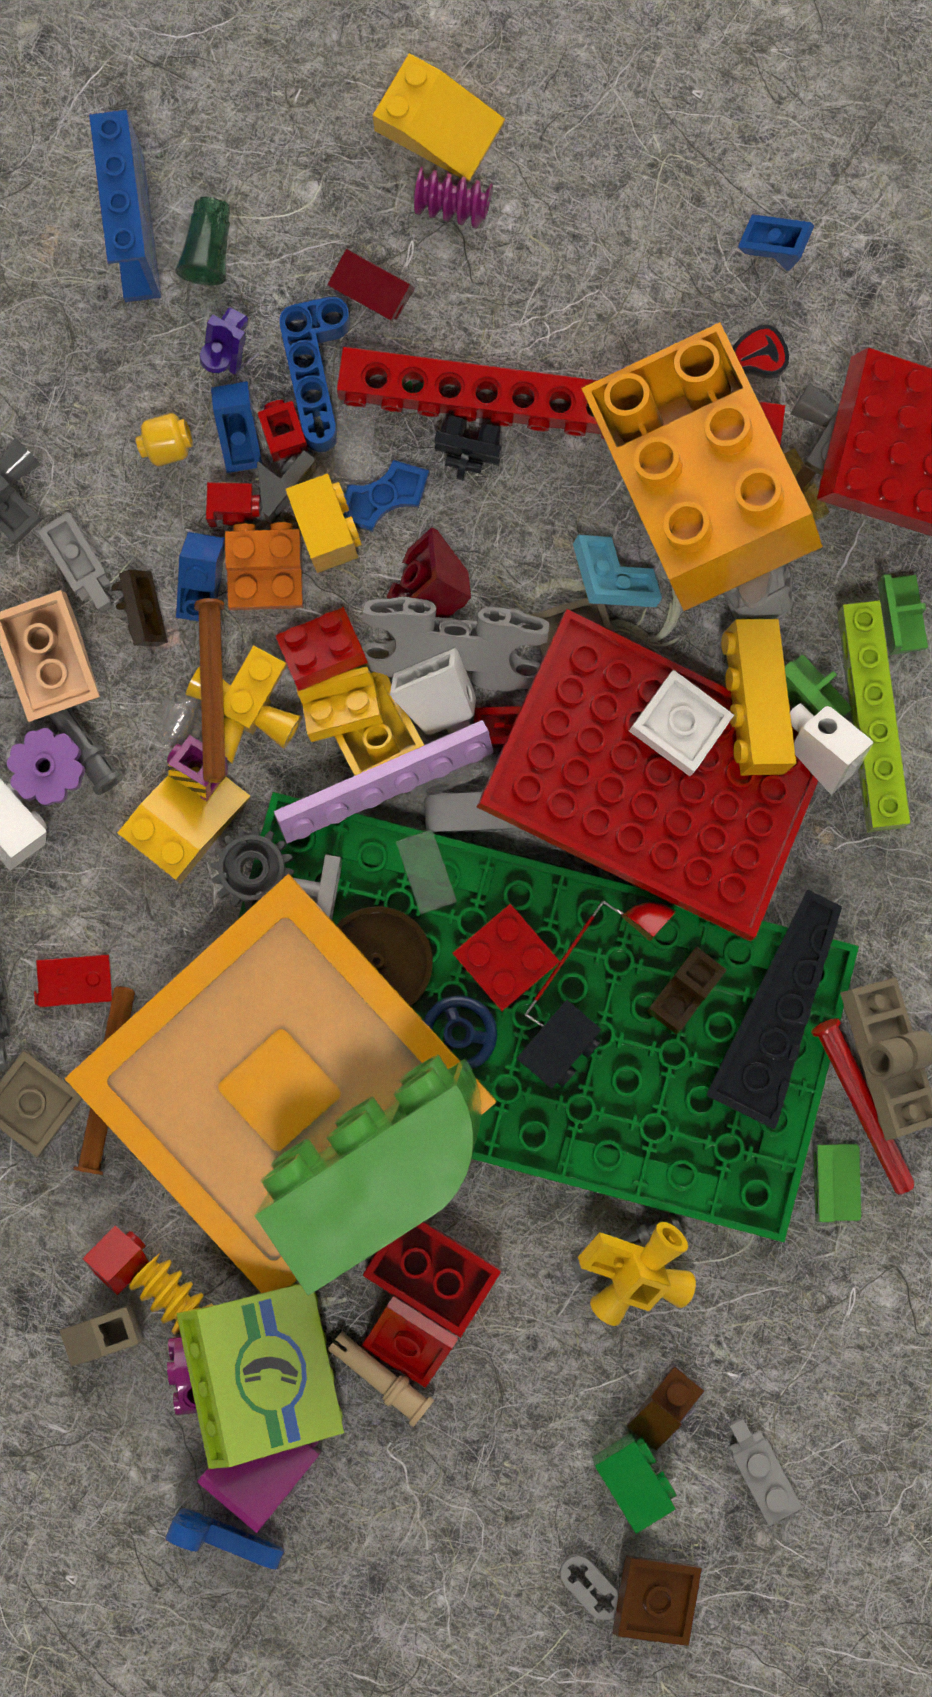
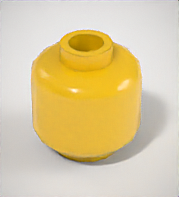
M167 413L143 421L141 435L136 437V444L142 458L148 457L153 465L160 467L184 460L188 456L189 448L193 447V439L187 421L184 418L179 419L173 413Z

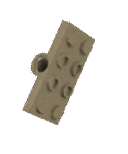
M894 977L841 992L844 1012L852 1029L855 1047L863 1065L866 1083L871 1091L878 1114V1122L882 1128L885 1140L898 1138L932 1126V1091L925 1072V1067L932 1065V1036L923 1030L913 1031L897 978Z

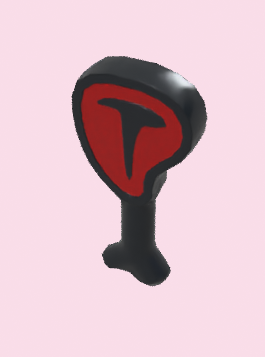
M769 324L759 325L749 330L732 347L745 374H752L764 379H773L783 374L789 365L787 344L781 333Z

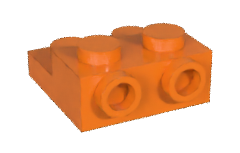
M277 522L270 524V530H256L254 524L243 523L233 525V531H225L229 610L303 608L302 539L300 529H293V524Z

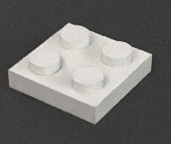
M673 670L632 725L629 732L691 776L731 721L734 714Z

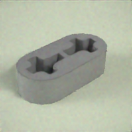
M576 1553L566 1557L561 1564L560 1573L561 1579L568 1590L595 1618L610 1620L615 1617L619 1596L617 1588L587 1556ZM574 1563L577 1567L582 1564L587 1566L584 1570L586 1578L590 1581L587 1586L579 1578H575L573 1581L568 1578L571 1575L569 1568L571 1564ZM595 1587L604 1596L609 1592L613 1594L610 1599L613 1606L611 1609L607 1610V1608L601 1607L598 1610L595 1608L597 1599L591 1592Z

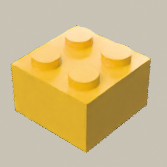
M327 473L285 489L317 573L359 558L355 548L362 544L352 516L348 518L343 516V513L348 512L349 508L339 482L332 484Z

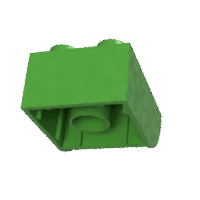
M438 1054L427 1059L399 1080L402 1086L393 1093L398 1101L397 1103L383 1111L376 1099L370 1097L335 1121L338 1128L326 1137L331 1146L319 1153L308 1138L284 1152L270 1164L273 1170L260 1180L268 1193L254 1216L308 1296L441 1211L458 1192L469 1169L481 1121L480 1092L475 1075L466 1058L449 1069Z

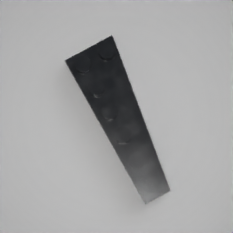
M806 890L705 1095L775 1130L790 1084L791 1074L798 1057L802 1037L810 1017L811 1007L821 980L823 967L830 950L842 906L810 890Z

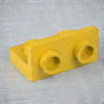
M368 667L351 669L301 691L297 689V694L303 705L307 735L311 742L383 723L377 687Z

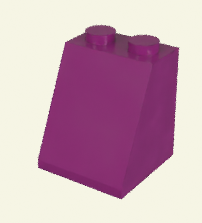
M320 1441L232 1467L208 1468L197 1483L257 1533L318 1458L322 1451L317 1447Z

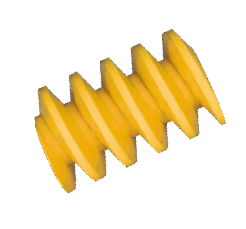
M159 1253L132 1279L129 1288L135 1290L143 1286L144 1289L139 1299L146 1301L154 1297L155 1299L150 1310L156 1312L164 1308L165 1312L161 1322L167 1323L175 1319L176 1322L171 1332L176 1335L180 1333L176 1313L200 1309L199 1304L204 1294L200 1292L190 1297L188 1294L193 1283L189 1281L179 1285L178 1282L183 1272L179 1270L169 1275L167 1272L172 1261L168 1259L158 1263ZM211 1303V1304H208V1305H206V1306H204V1307H202V1308H206V1307H210V1306H214V1305Z

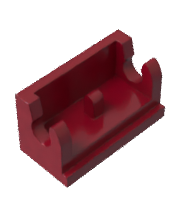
M348 249L345 250L327 284L334 290L390 321L399 318L415 290L411 284Z

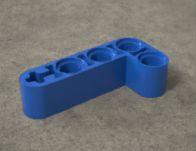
M326 297L288 306L282 311L279 318L303 434L308 447L316 452L331 450L338 439L318 343L344 337L350 329L348 307L342 299L337 297ZM331 312H337L343 316L342 320L335 325L327 324L324 321V317ZM294 320H302L307 323L305 329L300 332H292L287 328ZM302 355H310L315 359L313 364L307 368L298 367L295 362ZM309 390H318L322 393L321 399L315 403L305 402L303 396ZM313 417H321L325 435L322 438L317 437Z

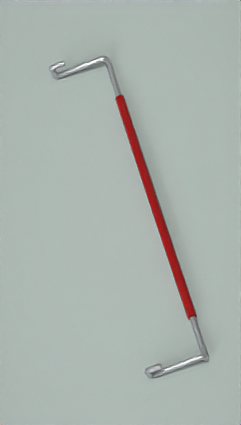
M602 901L594 914L591 915L525 1013V1016L542 1028L544 1025L529 1016L528 1013L576 946L602 904H606L620 915L623 914L622 911L615 909L607 902Z

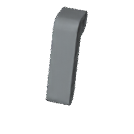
M483 792L431 794L424 796L425 828L428 833L449 835L523 832L524 830L477 808L476 806Z

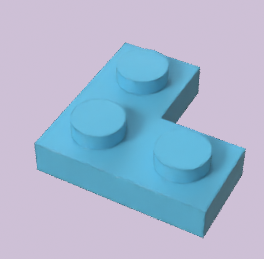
M577 536L573 547L589 603L657 607L662 596L654 569L621 567L612 537Z

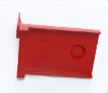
M109 955L36 960L38 993L34 991L36 1006L46 1008L112 1002Z

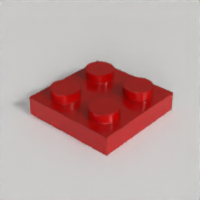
M344 607L325 613L318 618L291 627L275 635L298 691L368 663Z
M511 904L452 953L501 1011L505 1010L560 963L558 958Z
M393 1296L361 1347L426 1388L454 1347L458 1337Z

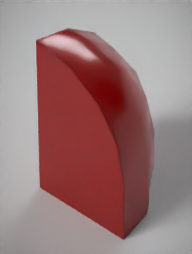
M645 902L634 905L622 914L621 917L651 941L676 911L662 903Z

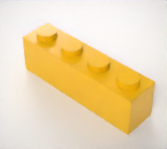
M736 619L725 630L721 639L722 652L724 655H727L728 661L725 683L727 690L731 691L732 696L730 712L734 714L730 723L732 727H735L737 739L734 744V759L740 765L741 775H783L796 764L779 619Z

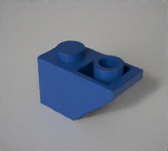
M188 532L179 555L176 618L199 621V611L195 610L194 603L206 598L218 599L223 571L225 538Z

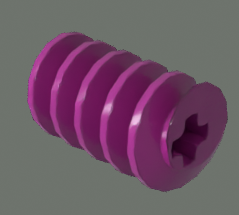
M421 167L413 196L415 214L421 215L426 206H428L429 217L436 218L442 209L444 221L449 222L456 213L459 225H464L469 216H471L472 228L477 229L482 221L486 219L491 202L493 184H490L486 192L483 193L481 192L479 180L475 181L471 189H467L466 177H462L458 184L454 186L452 174L448 173L441 183L438 181L437 170H433L429 178L425 179L423 167Z

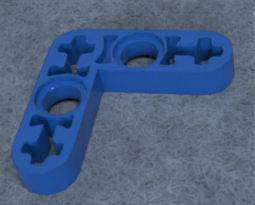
M181 1508L172 1519L165 1537L168 1542L194 1552L199 1551L205 1542L270 1569H278L285 1551L282 1547L186 1508Z

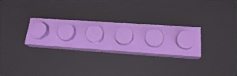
M483 720L274 811L286 843L305 838L314 831L330 824L339 823L355 813L367 808L376 807L381 802L396 795L410 792L421 784L435 778L444 777L451 771L469 763L482 760L485 756L494 753L489 731Z

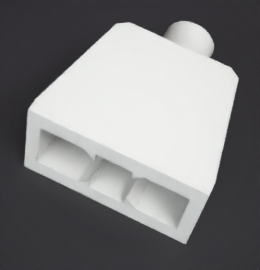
M456 648L393 674L390 691L391 697L425 734L432 735L444 729H447L452 734L470 726L468 719L474 715L476 696Z
M800 703L790 711L792 727L799 733L794 742L795 755L832 795L857 773L874 742L832 707L826 706L814 716Z

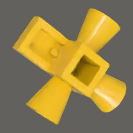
M254 645L232 684L230 685L223 679L225 757H227V762L233 764L244 730L254 734L258 727L285 749L294 737L302 720V716L270 707L271 701L269 697L285 671L287 664ZM200 666L194 673L186 690V696L201 700Z
M659 1222L645 1247L601 1232L597 1234L578 1256L581 1269L612 1279V1284L590 1299V1306L601 1321L611 1326H617L621 1323L630 1305L650 1311L661 1298L678 1308H683L689 1304L696 1288L694 1274L691 1271L665 1268L666 1264L688 1249V1242L682 1232L670 1223Z

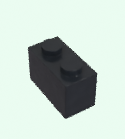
M566 999L516 1060L550 1089L556 1083L563 1088L577 1071L572 1066L581 1054L588 1058L602 1042L597 1037L602 1029Z

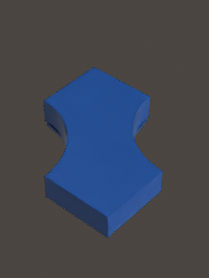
M394 460L387 473L379 480L362 486L347 485L344 497L349 511L343 513L344 518L352 516L355 527L373 532L378 521L391 510L406 506L419 508L430 474L429 470Z

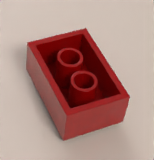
M424 1221L377 1251L364 1271L363 1276L461 1338L502 1270Z

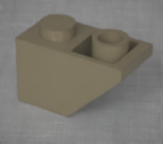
M132 1304L59 1330L71 1367L112 1354L144 1341Z

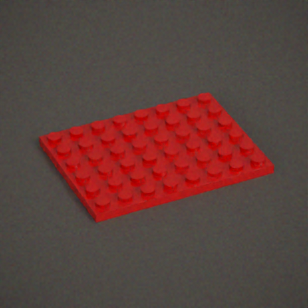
M566 609L476 807L748 941H752L756 937L818 780L796 755V764L783 775H741L740 765L734 759V744L737 741L736 730L730 722L696 771L691 776L687 775L629 732L630 728L673 670L728 711H730L732 705L731 691ZM792 727L793 740L795 742L799 733Z

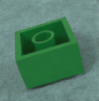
M629 1433L592 1456L594 1466L636 1534L676 1510L671 1499L675 1498L677 1494L663 1470L656 1474L651 1467L657 1461L643 1437L636 1441L633 1435Z

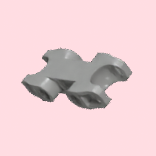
M409 597L374 599L365 602L362 622L371 627L387 630L393 635L394 640L388 643H368L362 645L368 663L361 665V667H368L369 671L378 672L393 678V674L456 648L465 669L472 671L471 679L476 686L500 691L529 689L540 663L520 658L513 650L522 645H541L547 643L549 622L515 609L488 607L480 610L477 615V622L436 617V606L428 600Z

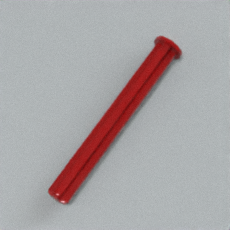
M839 1018L827 1020L813 1028L811 1033L814 1037H819L895 1193L901 1195L909 1192L914 1188V1180L894 1139L885 1140L882 1128L878 1122V1114L871 1092L838 1027L841 1022Z

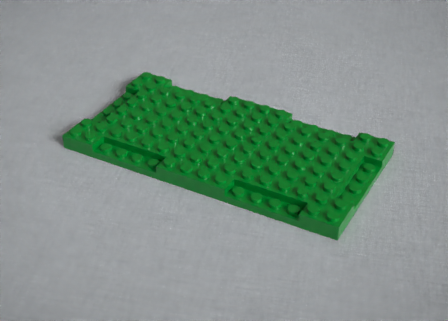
M272 792L261 836L265 837L271 831L275 834L272 843L285 842L286 847L281 853L282 855L291 854L293 856V860L286 864L287 868L295 872L292 878L321 882L325 855L341 857L343 861L332 918L335 925L344 917L357 910L367 907H388L408 915L424 931L432 951V975L423 995L411 1006L424 1021L428 1011L437 1002L451 996L474 998L484 1004L493 1015L497 1025L496 1046L489 1059L472 1071L475 1078L497 1101L481 1115L480 1128L471 1159L785 1243L830 1065V1060L819 1037H814L811 1031L817 1025L827 1020L839 1018L841 1021L844 1003L840 993L849 989L859 950L858 945L835 939L832 940L811 1007L810 1017L802 1037L798 1057L791 1074L790 1084L775 1130L705 1095L788 927L762 920L756 937L752 941H748L641 888L356 813L346 817V819L339 823L330 824L314 831L305 838L286 843L274 811L301 799ZM254 859L249 879H255L261 875L263 871L261 861ZM243 901L238 919L247 912L245 902ZM602 901L607 902L617 910L619 909L623 914L634 905L645 902L662 903L674 909L676 912L649 941L621 917L622 915L603 903L559 971L528 1013L529 1016L545 1025L567 999L602 1029L597 1035L602 1042L588 1058L582 1054L572 1064L577 1071L563 1088L556 1083L550 1089L516 1060L542 1029L540 1025L525 1016V1013L557 965L505 1010L501 1011L452 954L509 904L516 909L559 961H561ZM698 947L727 970L682 1030L676 1035L651 1016L647 1010L692 951ZM456 1007L459 1017L468 1020L472 1024L474 1031L486 1033L485 1025L477 1013L468 1008ZM445 1012L437 1018L433 1027V1032L443 1043L445 1042L444 1028L449 1022ZM458 1026L452 1030L453 1039L456 1041L465 1039L467 1035L465 1028ZM471 1042L469 1046L462 1049L455 1048L452 1052L460 1061L465 1058L467 1060L474 1057L484 1044Z

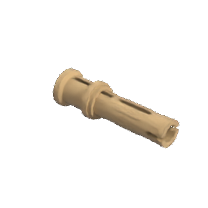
M342 1331L335 1340L343 1345L347 1351L336 1342L330 1345L328 1351L333 1353L383 1394L382 1400H384V1404L387 1406L393 1405L410 1419L409 1424L414 1427L435 1400L432 1397L426 1398L409 1384V1378L406 1376H395Z

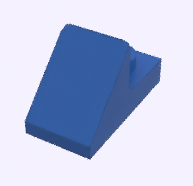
M752 214L738 248L744 254L774 258L786 271H790L801 259L814 225L806 221Z

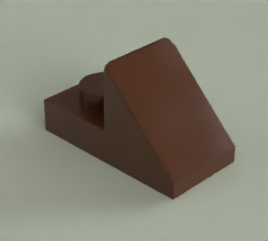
M673 1366L626 1426L640 1438L643 1437L647 1444L657 1450L681 1427V1420L704 1393V1390Z

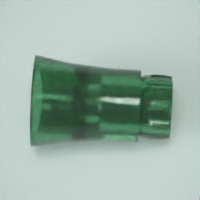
M208 196L200 197V199L195 201L193 213L189 219L183 250L175 269L176 274L182 279L195 284L209 286L220 285L226 282V251L230 227L228 220L230 206L226 201Z

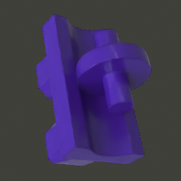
M228 308L221 319L212 314L207 322L205 345L201 348L199 355L200 363L205 370L212 373H221L228 369L229 372L236 375L241 368L243 347L246 340L244 332L248 324V317L233 308Z

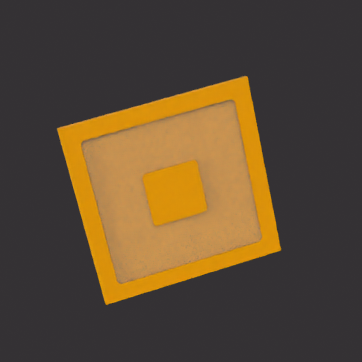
M288 873L64 1079L261 1293L291 1286L297 1281L254 1216L268 1193L260 1180L273 1170L270 1164L284 1152L308 1138L319 1153L331 1146L326 1137L338 1128L335 1121L370 1097L376 1099L383 1111L396 1104L398 1101L393 1093L402 1086L399 1080L427 1059L438 1054L448 1069L459 1063L460 1060ZM476 1079L480 1092L482 1115L497 1100Z

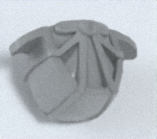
M785 564L723 593L734 621L736 619H781L793 606L792 574L788 565Z

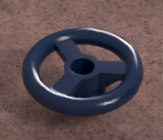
M451 996L437 1002L426 1014L424 1022L433 1031L437 1018L445 1012L449 1022L444 1028V1044L451 1051L455 1048H465L471 1042L484 1044L474 1057L467 1059L472 1070L481 1066L489 1059L497 1042V1025L489 1009L480 1001L467 996ZM456 1007L468 1008L477 1013L485 1025L486 1033L474 1031L472 1024L468 1020L459 1017ZM461 1026L465 1028L467 1035L464 1040L456 1041L453 1039L452 1030L455 1027Z

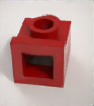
M275 400L264 405V410L257 412L273 462L301 454L303 451H309L293 401L285 403L284 400ZM280 426H287L289 428L288 433L276 434V430Z
M207 482L206 520L209 527H217V520H223L224 525L233 526L243 524L245 521H254V517L261 516V495H255L252 483Z

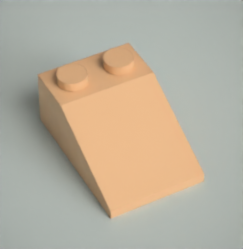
M60 590L0 612V645L28 722L100 697L80 629L66 592Z

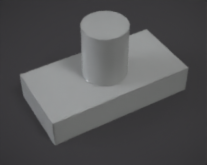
M325 855L321 882L293 879L332 920L343 861L341 857Z

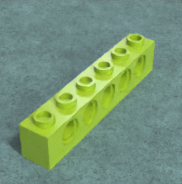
M879 600L842 605L837 615L852 724L874 742L858 769L866 831L869 833L902 829L911 822L881 602Z

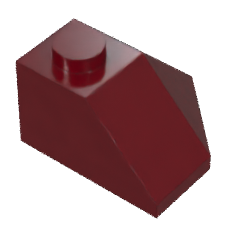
M433 527L408 548L402 561L407 567L402 574L399 584L392 583L387 594V599L409 597L428 600L436 606V617L449 618L458 609H462L469 599L472 598L468 570L439 531Z

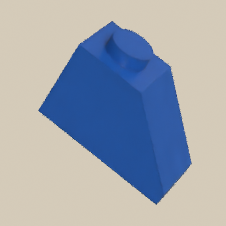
M248 382L211 387L213 412L226 472L232 473L257 468V462L263 465Z

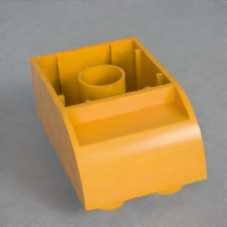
M720 322L582 388L683 611L823 547L808 503Z

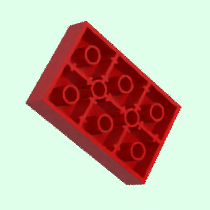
M869 347L851 356L816 500L932 536V368Z

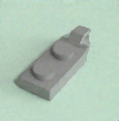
M68 511L38 529L37 532L74 593L78 594L82 601L90 597L101 614L112 608L113 604L104 591V588L111 585L107 578L108 575L70 512Z
M742 1417L730 1422L728 1425L737 1440V1443L729 1446L733 1453L731 1456L768 1526L802 1509L772 1448L760 1430L751 1434Z

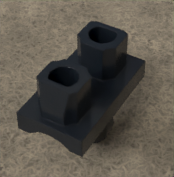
M448 415L442 431H436L434 443L435 451L451 454L447 455L445 466L458 469L456 479L464 481L467 471L481 474L483 463L471 461L470 459L499 466L502 456L500 428L481 424L478 439L472 440L464 438L467 420Z

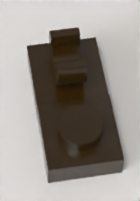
M126 570L119 573L121 582L114 583L112 591H123L125 600L122 603H118L116 609L126 610L128 630L134 646L157 647L168 643L152 572Z

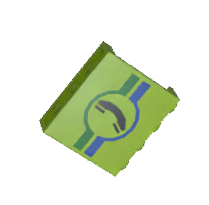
M296 1283L281 1289L218 1305L176 1313L209 1469L232 1467L344 1433L342 1424L343 1414L337 1401L334 1373L328 1359L326 1335L321 1326L318 1298L315 1292L308 1296L301 1284Z

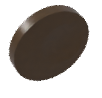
M367 907L352 912L336 925L410 1007L420 999L430 982L433 957L424 931L412 918L403 912L388 907Z

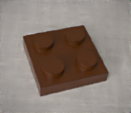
M626 1555L612 1633L617 1637L689 1646L702 1568L697 1565Z

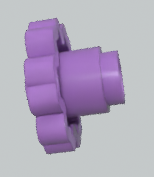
M48 728L27 732L24 739L25 744L13 745L10 751L11 756L7 760L8 769L15 773L10 781L11 786L18 791L22 798L26 800L36 798L44 806L65 802L68 796L67 790L79 789L82 783L81 778L85 774V767L77 761L81 756V748L68 735L59 734L55 736ZM50 761V769L42 773L43 766Z

